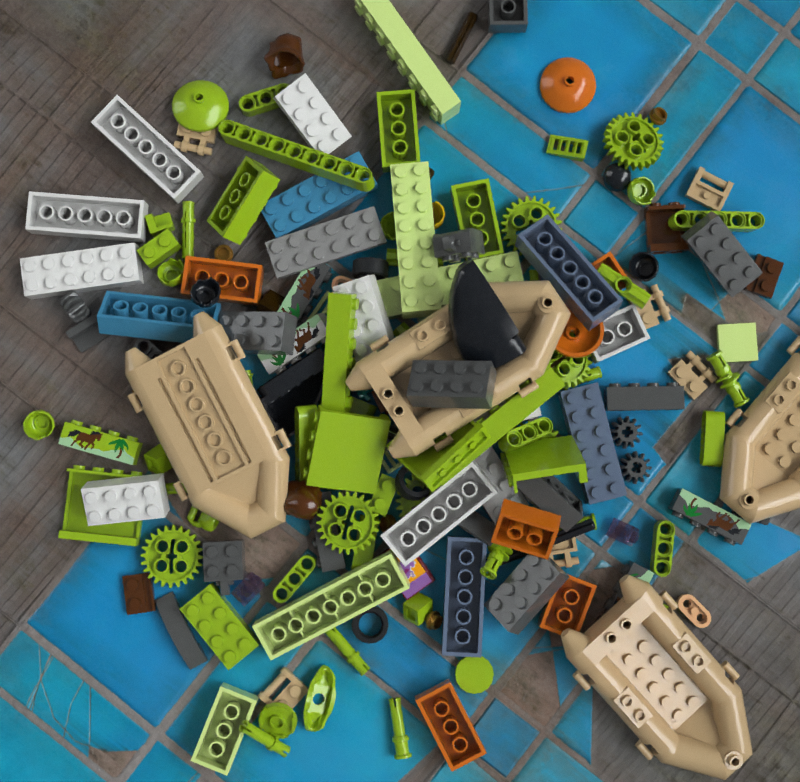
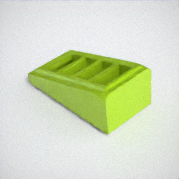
M550 135L546 154L583 162L589 141ZM555 141H558L557 150H553ZM562 142L566 143L564 151H561ZM570 144L573 145L572 152H568ZM577 146L581 147L579 154L576 153Z

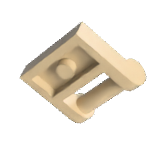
M700 166L685 197L712 211H721L734 183L731 181L726 182L705 171V168ZM703 178L723 188V192L701 182L700 179Z
M284 666L280 670L281 673L264 691L258 694V697L266 704L280 702L287 704L293 709L307 694L308 687ZM288 678L291 682L272 700L269 696Z

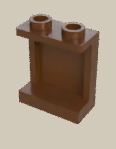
M670 202L668 205L661 206V203H651L644 210L647 252L655 255L685 253L689 250V246L681 238L685 231H675L668 226L669 217L678 211L685 210L686 204L680 205V202ZM676 217L677 223L682 225L681 218Z

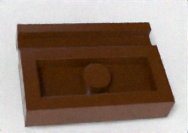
M756 254L754 262L763 273L747 285L744 290L771 299L784 263L767 256L764 257L761 254Z
M150 572L122 576L127 615L156 611L153 579H148Z

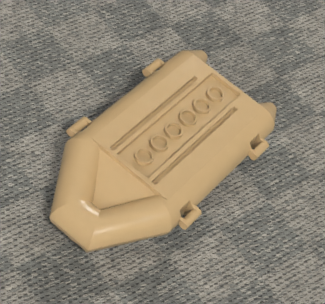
M549 280L488 282L519 330L518 334L527 347L526 351L517 358L495 368L497 375L491 408L516 392L523 398L539 388L535 380L544 375L571 315ZM449 304L391 341L384 335L369 346L373 352L356 362L345 380L351 391L373 389L399 430L388 447L394 459L418 456L434 446L437 452L441 451L454 442L451 437L452 433L490 410L413 407L406 396L413 360L464 361L459 355L451 335L448 313ZM387 343L389 344L387 347H385L384 349H382L381 351H379V352L377 353V351H376L377 349H379L380 347H382L383 345H385V344H387ZM527 380L532 382L520 390L519 386ZM446 433L448 437L437 444L434 442L435 439Z
M203 311L193 316V338L154 359H151L136 347L125 352V376L134 393L128 395V398L136 414L144 411L179 479L173 486L181 501L189 498L194 508L252 539L286 522L285 501L288 494L290 457L286 449L292 445L283 428L278 431L274 428L240 361L246 355L238 340L230 342L223 326ZM231 346L233 347L238 358H236ZM136 395H138V397H139V399H140V401H141L143 407L141 406V404H140V402H139V400H138V398H137ZM276 435H278V437H279V439H280V441H281L283 447L281 446V444H280V442H279V440H278V438H277Z
M800 336L786 350L791 355V358L748 409L743 413L741 409L737 408L725 422L731 429L725 435L719 498L749 524L800 508V351L795 353L800 346ZM742 416V420L735 426L734 423Z
M626 574L619 581L623 597L587 631L581 633L567 628L561 633L566 658L577 669L572 676L585 691L589 690L592 686L640 739L636 742L635 746L647 760H651L655 756L661 763L726 780L753 755L742 690L734 681L740 675L728 661L719 664L673 610L678 607V604L666 590L658 594L647 581ZM663 601L667 603L668 608L663 605ZM725 671L730 675L729 678L725 676ZM582 674H588L590 676L589 681H587L582 676ZM644 744H651V751Z

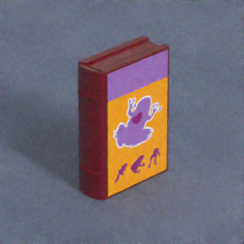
M389 547L388 549H386L384 552H382L381 554H383V553H385V552L391 550L390 547ZM420 556L406 567L398 559L410 582V588L402 592L406 601L436 580Z

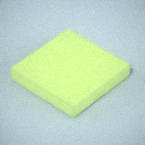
M756 322L716 325L718 350L723 352L721 355L726 363L758 361Z

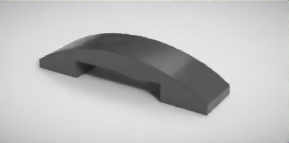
M172 591L155 600L167 631L189 669L191 670L208 661L200 643H197L183 613L180 611L181 606L174 592Z

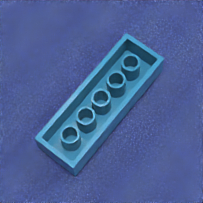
M359 151L344 159L368 168ZM314 175L268 200L261 212L275 238H279L310 227L378 189V184L374 179V188L369 192H363Z
M106 291L97 314L98 329L101 334L184 343L193 338V316L204 311L218 322L221 303H216L212 307L202 308L192 300Z

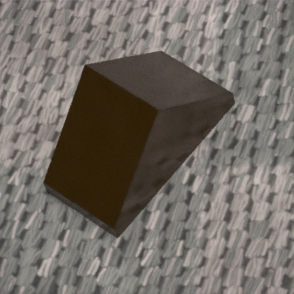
M270 289L259 302L255 312H277L285 297Z

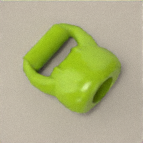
M191 506L187 515L190 524L203 528L208 532L214 531L219 521L201 512L198 521H194L198 509Z

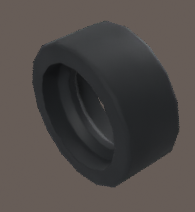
M374 257L357 258L353 260L352 276L358 279L375 274L376 280L388 278L389 262Z
M403 466L395 477L397 492L407 500L417 501L423 499L430 490L426 486L419 492H413L408 489L404 483V476L409 470Z
M377 606L355 616L352 620V631L361 642L368 644L376 643L387 634L389 626L388 617ZM366 613H374L381 619V629L375 635H365L359 628V620Z

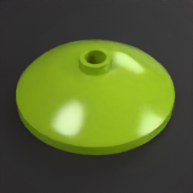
M196 80L183 85L177 90L172 100V111L177 122L184 128L195 132H206L217 128L226 119L229 112V100L224 90L217 84L205 80Z

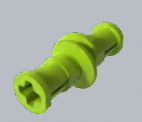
M718 350L706 357V360L710 361L716 375L719 377L715 383L722 382L723 384L719 388H725L727 394L732 398L735 408L740 407L750 399L745 396L740 383L737 382L740 376L739 372H731L730 366L721 355L723 352Z
M494 543L488 546L490 554L487 557V562L480 569V573L484 577L492 580L497 577L496 572L503 561H509L508 555L513 554L511 548Z

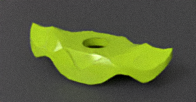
M322 665L318 669L306 694L303 715L307 731L316 732L323 729L334 708L336 678L333 671L326 665ZM318 693L322 694L323 701L320 704H315L313 697Z

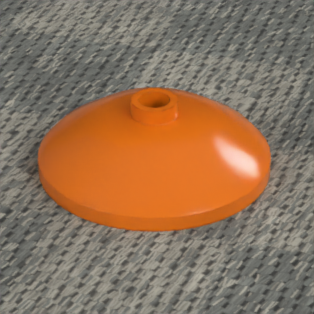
M571 57L557 59L550 63L542 73L540 79L541 96L545 103L557 112L569 114L581 111L588 106L595 95L596 79L594 73L586 63L579 59ZM571 79L573 83L569 84L566 80Z
M568 308L571 315L555 350L571 358L588 356L600 346L603 340V322L588 331ZM569 333H574L575 337H571Z

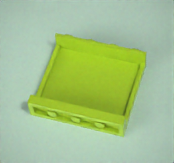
M318 405V410L314 411L313 414L314 430L311 429L309 434L311 446L306 450L305 459L308 460L307 466H304L302 470V478H304L306 485L375 494L391 423L387 414H380L379 417L327 410L323 409L322 405Z
M472 420L452 433L451 437L454 442L441 451L437 452L434 446L418 456L396 459L433 493L492 437L481 423L477 424ZM445 433L435 439L434 442L437 444L448 436ZM392 440L386 445L387 448L391 444Z
M572 435L537 440L510 453H500L509 487L513 486L515 493H518L516 481L575 472L580 483L588 482L586 462Z
M73 465V468H67V471L70 472L63 529L59 530L58 538L139 546L143 520L88 526L81 488L88 481L142 476L143 472L131 471V475L123 474L124 470L112 469V472H104V468L100 467L85 470V466Z

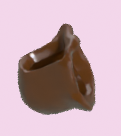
M285 33L269 43L270 49L265 54L264 60L268 64L269 70L272 71L271 74L274 79L286 77L290 74H299L303 71L305 62L302 54V41L299 36Z
M305 480L289 481L288 496L285 501L286 514L303 520L313 519L319 513L323 493L319 487L307 486Z

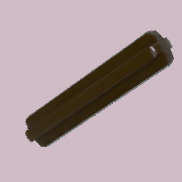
M468 13L446 56L448 63L455 64L477 20L478 15L476 13Z

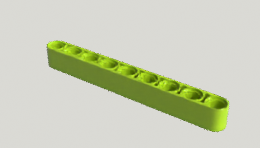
M224 120L219 124V132L225 143L363 192H369L375 186L372 172L367 167L231 120Z

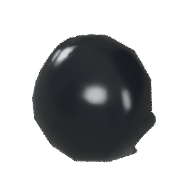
M613 163L607 166L603 173L604 184L610 191L620 192L625 190L632 179L629 167L625 169V164L623 163L618 166V163Z
M638 252L629 261V271L638 281H650L659 272V262L649 252Z
M211 277L204 280L199 279L191 287L190 291L192 301L202 308L215 305L219 301L221 294L219 282Z

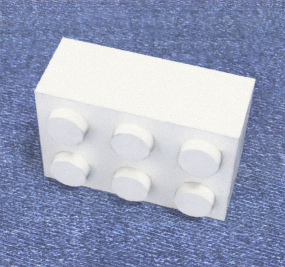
M634 304L618 310L603 321L604 337L600 346L592 353L591 359L596 364L650 339Z

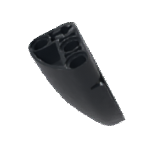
M470 258L460 264L452 281L448 307L449 325L455 347L464 361H492L494 368H497L523 354L527 347L519 336V330L475 262Z
M321 348L310 353L257 389L259 392L258 396L276 431L283 428L288 438L295 434V407L305 405L317 406L321 397L325 355Z

